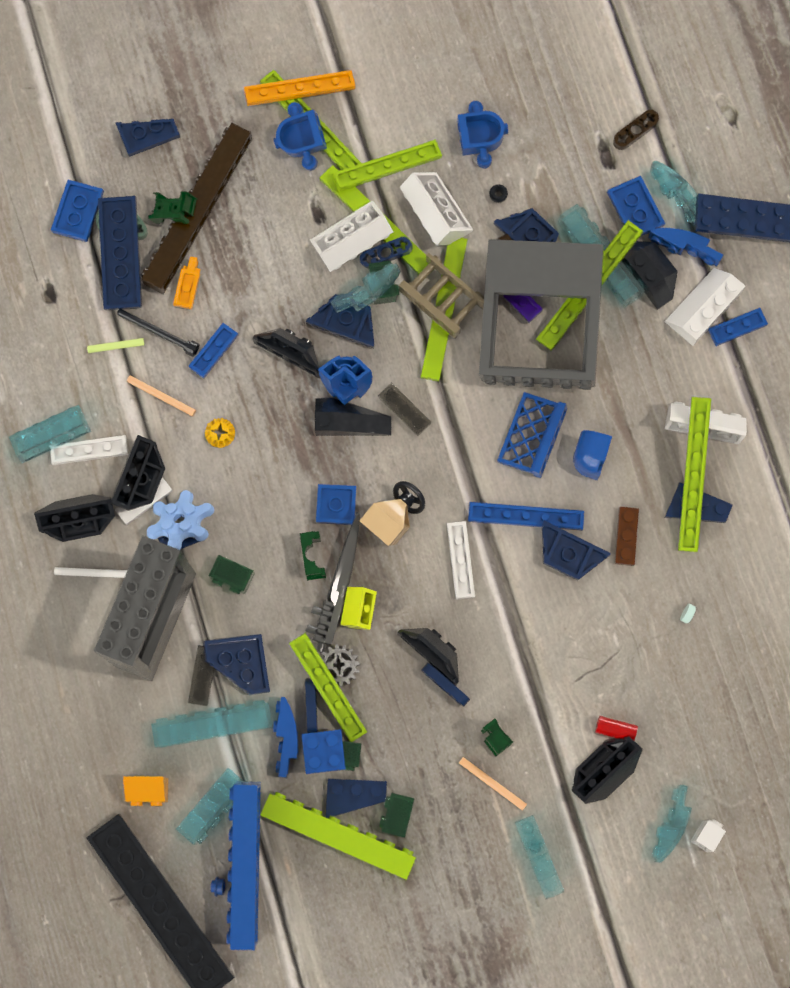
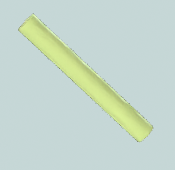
M144 338L90 345L87 346L88 353L143 346L145 343Z

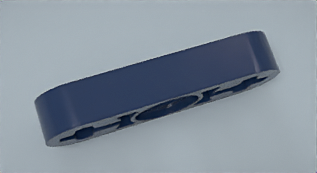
M399 237L362 252L360 262L365 268L372 269L411 253L413 245L408 238ZM402 242H404L405 244H408V245L405 246V248H406L405 250H402L401 248H399V247L402 246V244H401ZM393 245H394L396 248H398V249H396V251H397L396 254H395L394 248L392 247ZM389 248L391 250L390 256L382 257V250ZM367 256H370L372 258L371 263L365 261L367 260Z
M426 663L421 669L429 679L462 707L470 701L467 695L429 663Z
M305 678L307 733L318 732L316 686L311 678Z

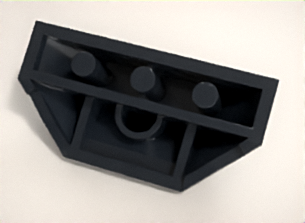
M636 241L621 263L658 310L673 300L678 271L655 242Z
M282 328L253 336L254 344L320 378L313 345H311L312 342L303 337L300 339L295 336L296 334L289 329L283 330Z
M137 435L115 487L111 504L130 511L153 502L165 471L156 442Z
M90 494L55 501L34 512L39 532L66 542L101 535L115 517L113 504H111V497Z
M429 628L400 629L398 631V636L457 686L459 683L458 659L455 652L456 648L451 643H444L440 639L442 636L435 629L431 631Z
M629 736L624 737V739L604 742L576 768L572 792L585 804L605 800L634 773L643 751L642 747Z

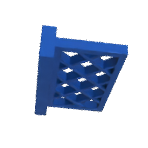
M524 392L497 462L541 478L568 410L567 405ZM528 398L534 400L537 406L526 410L524 404ZM547 405L554 407L551 414L544 416L541 410L542 407ZM539 409L542 418L532 422L529 413ZM527 415L530 423L520 428L517 423L518 419ZM544 421L547 426L545 431L537 433L534 425ZM532 426L536 435L525 439L522 431ZM520 432L523 441L513 445L511 441L512 435ZM538 438L539 447L531 451L527 442ZM525 444L529 452L518 456L515 448ZM513 449L517 458L510 461L503 459L505 453ZM531 455L533 459L531 468L523 466L521 459Z

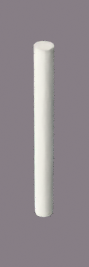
M54 568V575L125 578L127 570Z

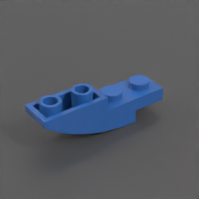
M653 228L648 236L651 242L666 247L672 254H679L681 256L683 250H686L689 255L703 259L710 266L714 265L717 267L723 257V254L708 247L710 239L690 231L675 228Z
M281 697V701H277L276 713H279L278 721H274L273 732L276 733V737L283 738V741L279 742L278 753H281V760L277 761L275 772L279 773V778H288L290 759L298 760L299 743L293 712L287 699Z

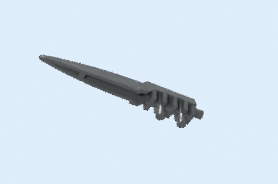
M358 512L354 517L345 540L330 590L328 591V600L323 601V608L314 605L312 607L311 613L320 616L317 621L318 625L316 627L308 624L306 627V632L315 634L312 640L319 642L316 650L320 653L324 652L326 644L332 645L345 602L357 547L360 514Z

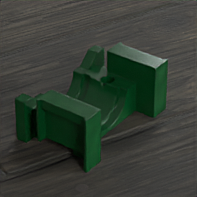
M181 191L179 198L168 199L159 192L153 193L156 195L154 210H152L153 214L148 215V219L154 223L160 224L164 222V219H170L175 222L188 224L189 220L184 215L194 216L193 213L198 199L187 191Z
M319 531L300 533L307 581L326 578L325 568H319L316 566L315 561H310L306 558V552L313 547V543L321 542Z
M495 718L481 730L482 734L488 732L489 736L483 742L495 757L513 743L510 737L500 728Z

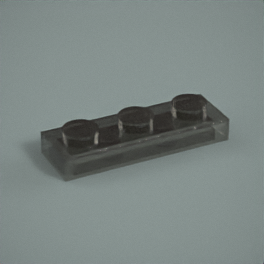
M392 382L378 395V398L417 436L431 424V421Z
M202 645L197 647L188 703L208 706L215 668L205 661L204 647Z

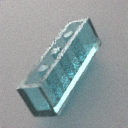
M77 405L68 408L62 413L53 415L40 423H36L25 430L18 431L14 435L9 436V439L21 463H24L92 431L83 411Z
M227 768L176 830L193 845L197 843L202 844L208 837L207 831L211 827L214 829L220 823L221 819L219 817L223 812L227 814L233 806V800L229 798L230 788L237 781L244 780L230 768Z

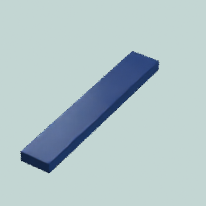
M469 502L468 522L542 528L543 521H546L561 529L583 531L584 511Z

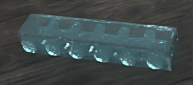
M578 204L559 216V225L573 243L603 244L604 251L610 244L608 238L600 234L597 224L590 221L586 210L583 207L580 208ZM621 261L607 278L605 284L625 309L641 298L645 290L642 282L636 280L632 275L633 271L628 265L625 266Z
M264 700L255 701L252 706L245 707V704L234 705V709L226 710V707L216 708L214 713L207 714L206 711L195 712V716L187 717V714L175 716V720L168 721V718L157 719L156 723L151 724L154 745L157 749L273 728L270 704L265 703Z

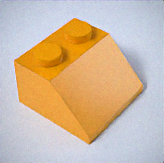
M123 776L125 802H131V806H143V802H151L150 806H162L163 802H168V778Z

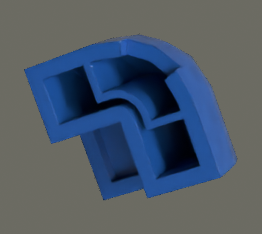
M339 355L318 369L325 388L333 398L336 396L344 405L356 396L361 398L372 384V371L355 356L340 357Z
M589 430L581 431L573 456L574 466L581 475L598 481L612 436Z

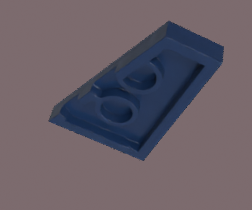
M174 119L151 120L150 122L132 121V123L115 122L129 157L180 138Z
M679 482L664 518L681 519L683 483ZM703 492L701 521L726 523L733 504Z
M328 779L326 818H329L330 815L334 817L386 802L387 781Z

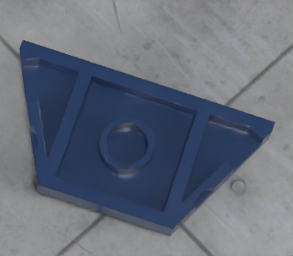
M533 208L494 221V225L504 234H508L511 240L556 242L559 232Z
M335 294L329 299L327 304L322 305L311 318L309 317L306 320V324L374 349L370 306Z
M543 521L542 523L543 564L577 581L611 554L549 522Z

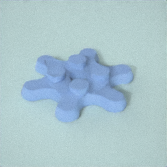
M188 490L180 493L179 500L175 504L169 503L166 505L158 501L153 505V512L160 516V520L158 523L147 528V537L154 540L158 537L166 536L169 539L167 545L179 550L182 547L183 540L188 537H193L197 541H204L208 538L209 533L205 528L201 527V521L214 513V507L209 503L194 506L192 504L194 496ZM181 516L184 518L180 523H175Z

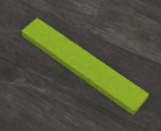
M435 139L334 172L332 176L340 192L441 159L442 154Z
M303 633L290 641L291 648L350 742L366 734L367 730L307 634Z

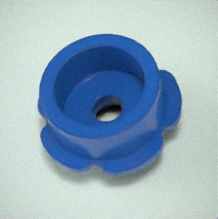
M216 877L215 880H212L211 892L214 893L215 897L224 895L225 879Z

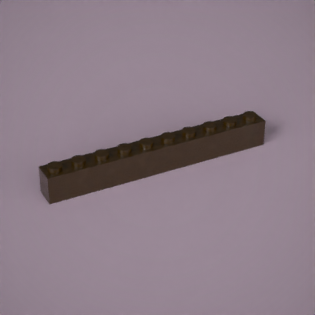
M232 122L229 128L226 127L224 129L223 138L220 143L218 142L215 145L214 154L211 158L207 159L203 173L197 176L194 189H190L188 192L198 199L193 213L194 216L184 215L189 220L188 224L175 221L170 223L167 236L162 237L159 244L160 248L157 252L153 253L149 267H146L142 272L143 284L163 295L252 141L250 131Z

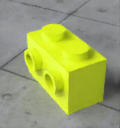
M347 587L340 625L353 629L370 630L377 591L364 587Z

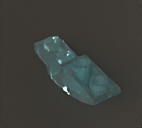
M656 160L653 161L650 167V174L654 180L658 181L661 193L666 195L668 200L675 196L676 204L682 207L686 220L689 223L691 222L694 227L697 193L673 169Z
M397 263L387 264L380 271L368 273L366 277L362 278L364 286H357L347 294L337 295L334 300L330 301L333 309L338 313L353 306L356 311H359L376 301L391 287L401 273Z
M677 785V789H673L672 800H674L673 808L669 809L668 813L670 823L663 822L661 826H658L656 837L659 840L658 845H654L652 853L656 863H661L669 856L686 829L692 810L691 807L684 806L688 786Z
M532 815L515 822L525 852L545 899L564 893L563 886L534 816Z

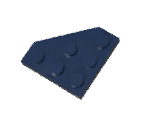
M261 634L203 642L205 661L248 695L270 692Z

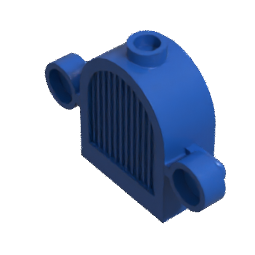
M472 101L468 107L469 113L458 114L457 116L463 156L479 154L477 165L480 168L486 169L490 167L492 157L487 152H492L501 145L504 135L508 134V125L496 113L483 111L481 102Z
M293 102L287 109L291 117L283 120L278 126L276 138L273 139L276 149L281 148L290 156L303 157V167L306 170L312 171L316 169L318 161L311 154L327 149L318 114L314 109L303 113V107L299 103Z

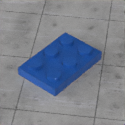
M641 176L607 190V194L623 226L629 220L643 230L641 236L650 233L653 228L665 226V222Z
M68 179L51 227V232L88 242L99 209L98 198L103 197L104 190Z

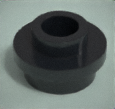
M497 184L490 189L489 196L492 201L501 203L507 199L508 191L505 186ZM500 192L502 195L498 197L495 193Z

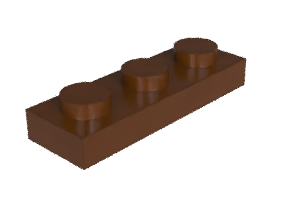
M619 507L615 564L635 565L639 508Z

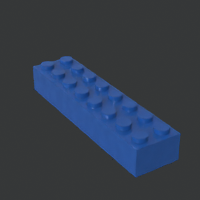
M237 781L230 788L229 793L230 800H233V806L229 809V821H233V827L229 829V841H232V847L228 852V861L232 862V867L228 870V882H231V887L228 890L227 901L231 903V908L227 912V923H231V928L227 931V944H230V950H255L258 944L261 782Z

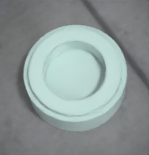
M690 603L687 604L682 612L680 621L686 624L689 623L695 614L696 607Z

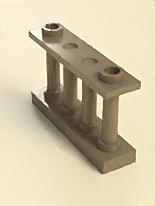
M428 253L426 255V262L429 264L412 282L407 283L403 280L399 284V291L453 338H456L460 334L459 323L476 305L481 309L484 308V296L478 291H473L447 269L439 257ZM436 269L443 276L426 294L421 295L417 291V287ZM450 281L457 288L440 307H435L431 303V299ZM464 293L471 300L454 319H449L445 315V311Z

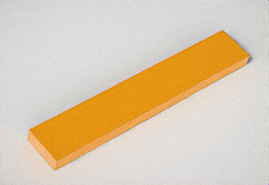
M352 70L246 86L244 87L247 106L354 90L355 82Z

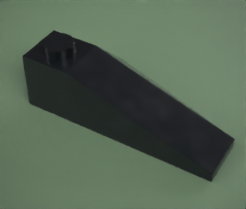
M316 398L315 435L391 436V416L351 403L344 405L336 398Z

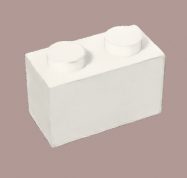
M714 819L702 821L690 842L706 852H714L726 831L722 829L723 825Z

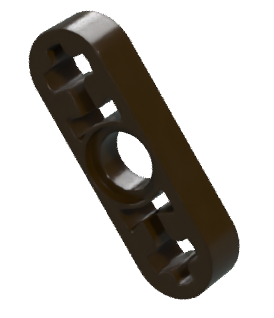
M647 110L617 132L613 140L614 147L618 150H625L656 127L659 120L658 113L654 110ZM647 116H648L649 118H651V117L654 118V119H653V122L650 120V121H648V122L645 124V126H644L643 123L646 122ZM633 126L640 127L641 132L639 134H634L631 131V128ZM628 134V137L625 140V144L623 142H618L619 138L623 139Z

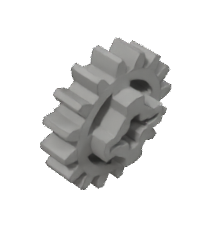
M336 644L334 650L328 647L329 653L322 652L324 656L322 660L329 671H333L337 675V678L334 679L339 683L340 687H343V682L350 685L349 679L356 680L354 673L360 672L356 668V666L360 665V662H355L358 655L352 656L353 649L351 648L349 651H346V645L339 649L338 644ZM341 653L347 655L351 661L342 658ZM334 655L335 658L327 663V660ZM338 657L341 661V664H345V666L341 667L340 675L339 671L337 670V667H334L335 665H337ZM352 668L350 674L344 677V673L347 671V669Z

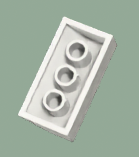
M437 172L412 173L400 186L404 197L409 201L413 211L418 215L423 227L428 231L432 241L437 246L449 245L473 231Z
M372 200L313 237L310 241L331 272L340 268L345 262L356 258L361 252L372 248L380 240L388 238L393 233V230L383 213Z
M713 268L665 320V323L694 346L743 292L745 285L732 274Z
M682 402L671 403L668 407L664 429L688 434L690 407L685 406V403ZM711 410L708 438L740 444L747 433L746 418H742L740 414L736 413L728 415L723 414L721 410Z

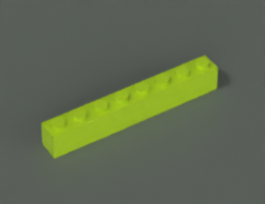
M281 793L269 794L260 816L407 880L416 859L413 856V851L406 848L400 851L394 848L396 844L388 840H384L382 843L376 840V835L367 831L365 835L359 833L358 827L349 823L347 827L341 825V820L331 815L329 819L321 816L323 812L315 808H311V811L303 808L305 804L297 800H293L291 803L285 800L286 796Z

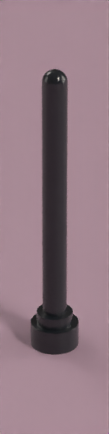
M123 309L117 311L118 316L182 347L187 355L194 357L198 352L199 343L193 340L185 341Z

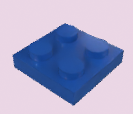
M318 484L316 523L352 525L355 517L356 486Z
M341 729L302 734L306 774L346 770Z

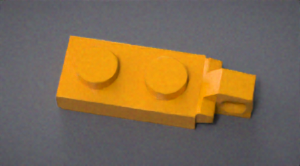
M190 256L188 266H184L183 269L181 268L173 302L174 306L191 310L193 308L201 269L197 268L199 261L196 257Z

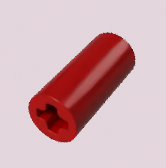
M599 715L595 733L617 739H624V737L629 736L635 741L638 726Z

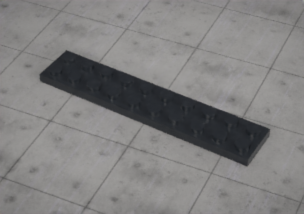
M117 814L86 837L191 988H222L235 978L120 814Z

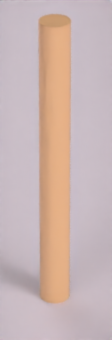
M131 375L128 377L127 382L192 417L195 415L196 410Z
M464 757L460 760V765L523 811L527 805L524 801Z

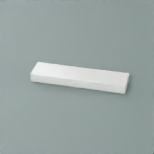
M126 435L50 445L52 465L128 455Z
M466 521L447 523L456 600L475 598Z

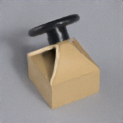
M400 481L394 485L393 496L395 500L374 503L360 519L363 525L388 546L396 545L410 528L408 513L419 514L425 509V498L422 492L415 485L407 481ZM399 488H400L401 491L403 492L400 496H399ZM407 488L412 490L417 495V497L413 496V494H411ZM414 503L420 505L418 508H411Z

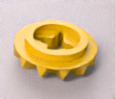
M224 418L213 419L207 424L205 438L213 447L224 448L233 442L235 428L229 420ZM221 426L222 430L226 433L221 434V437L218 440V435L214 432L218 431Z

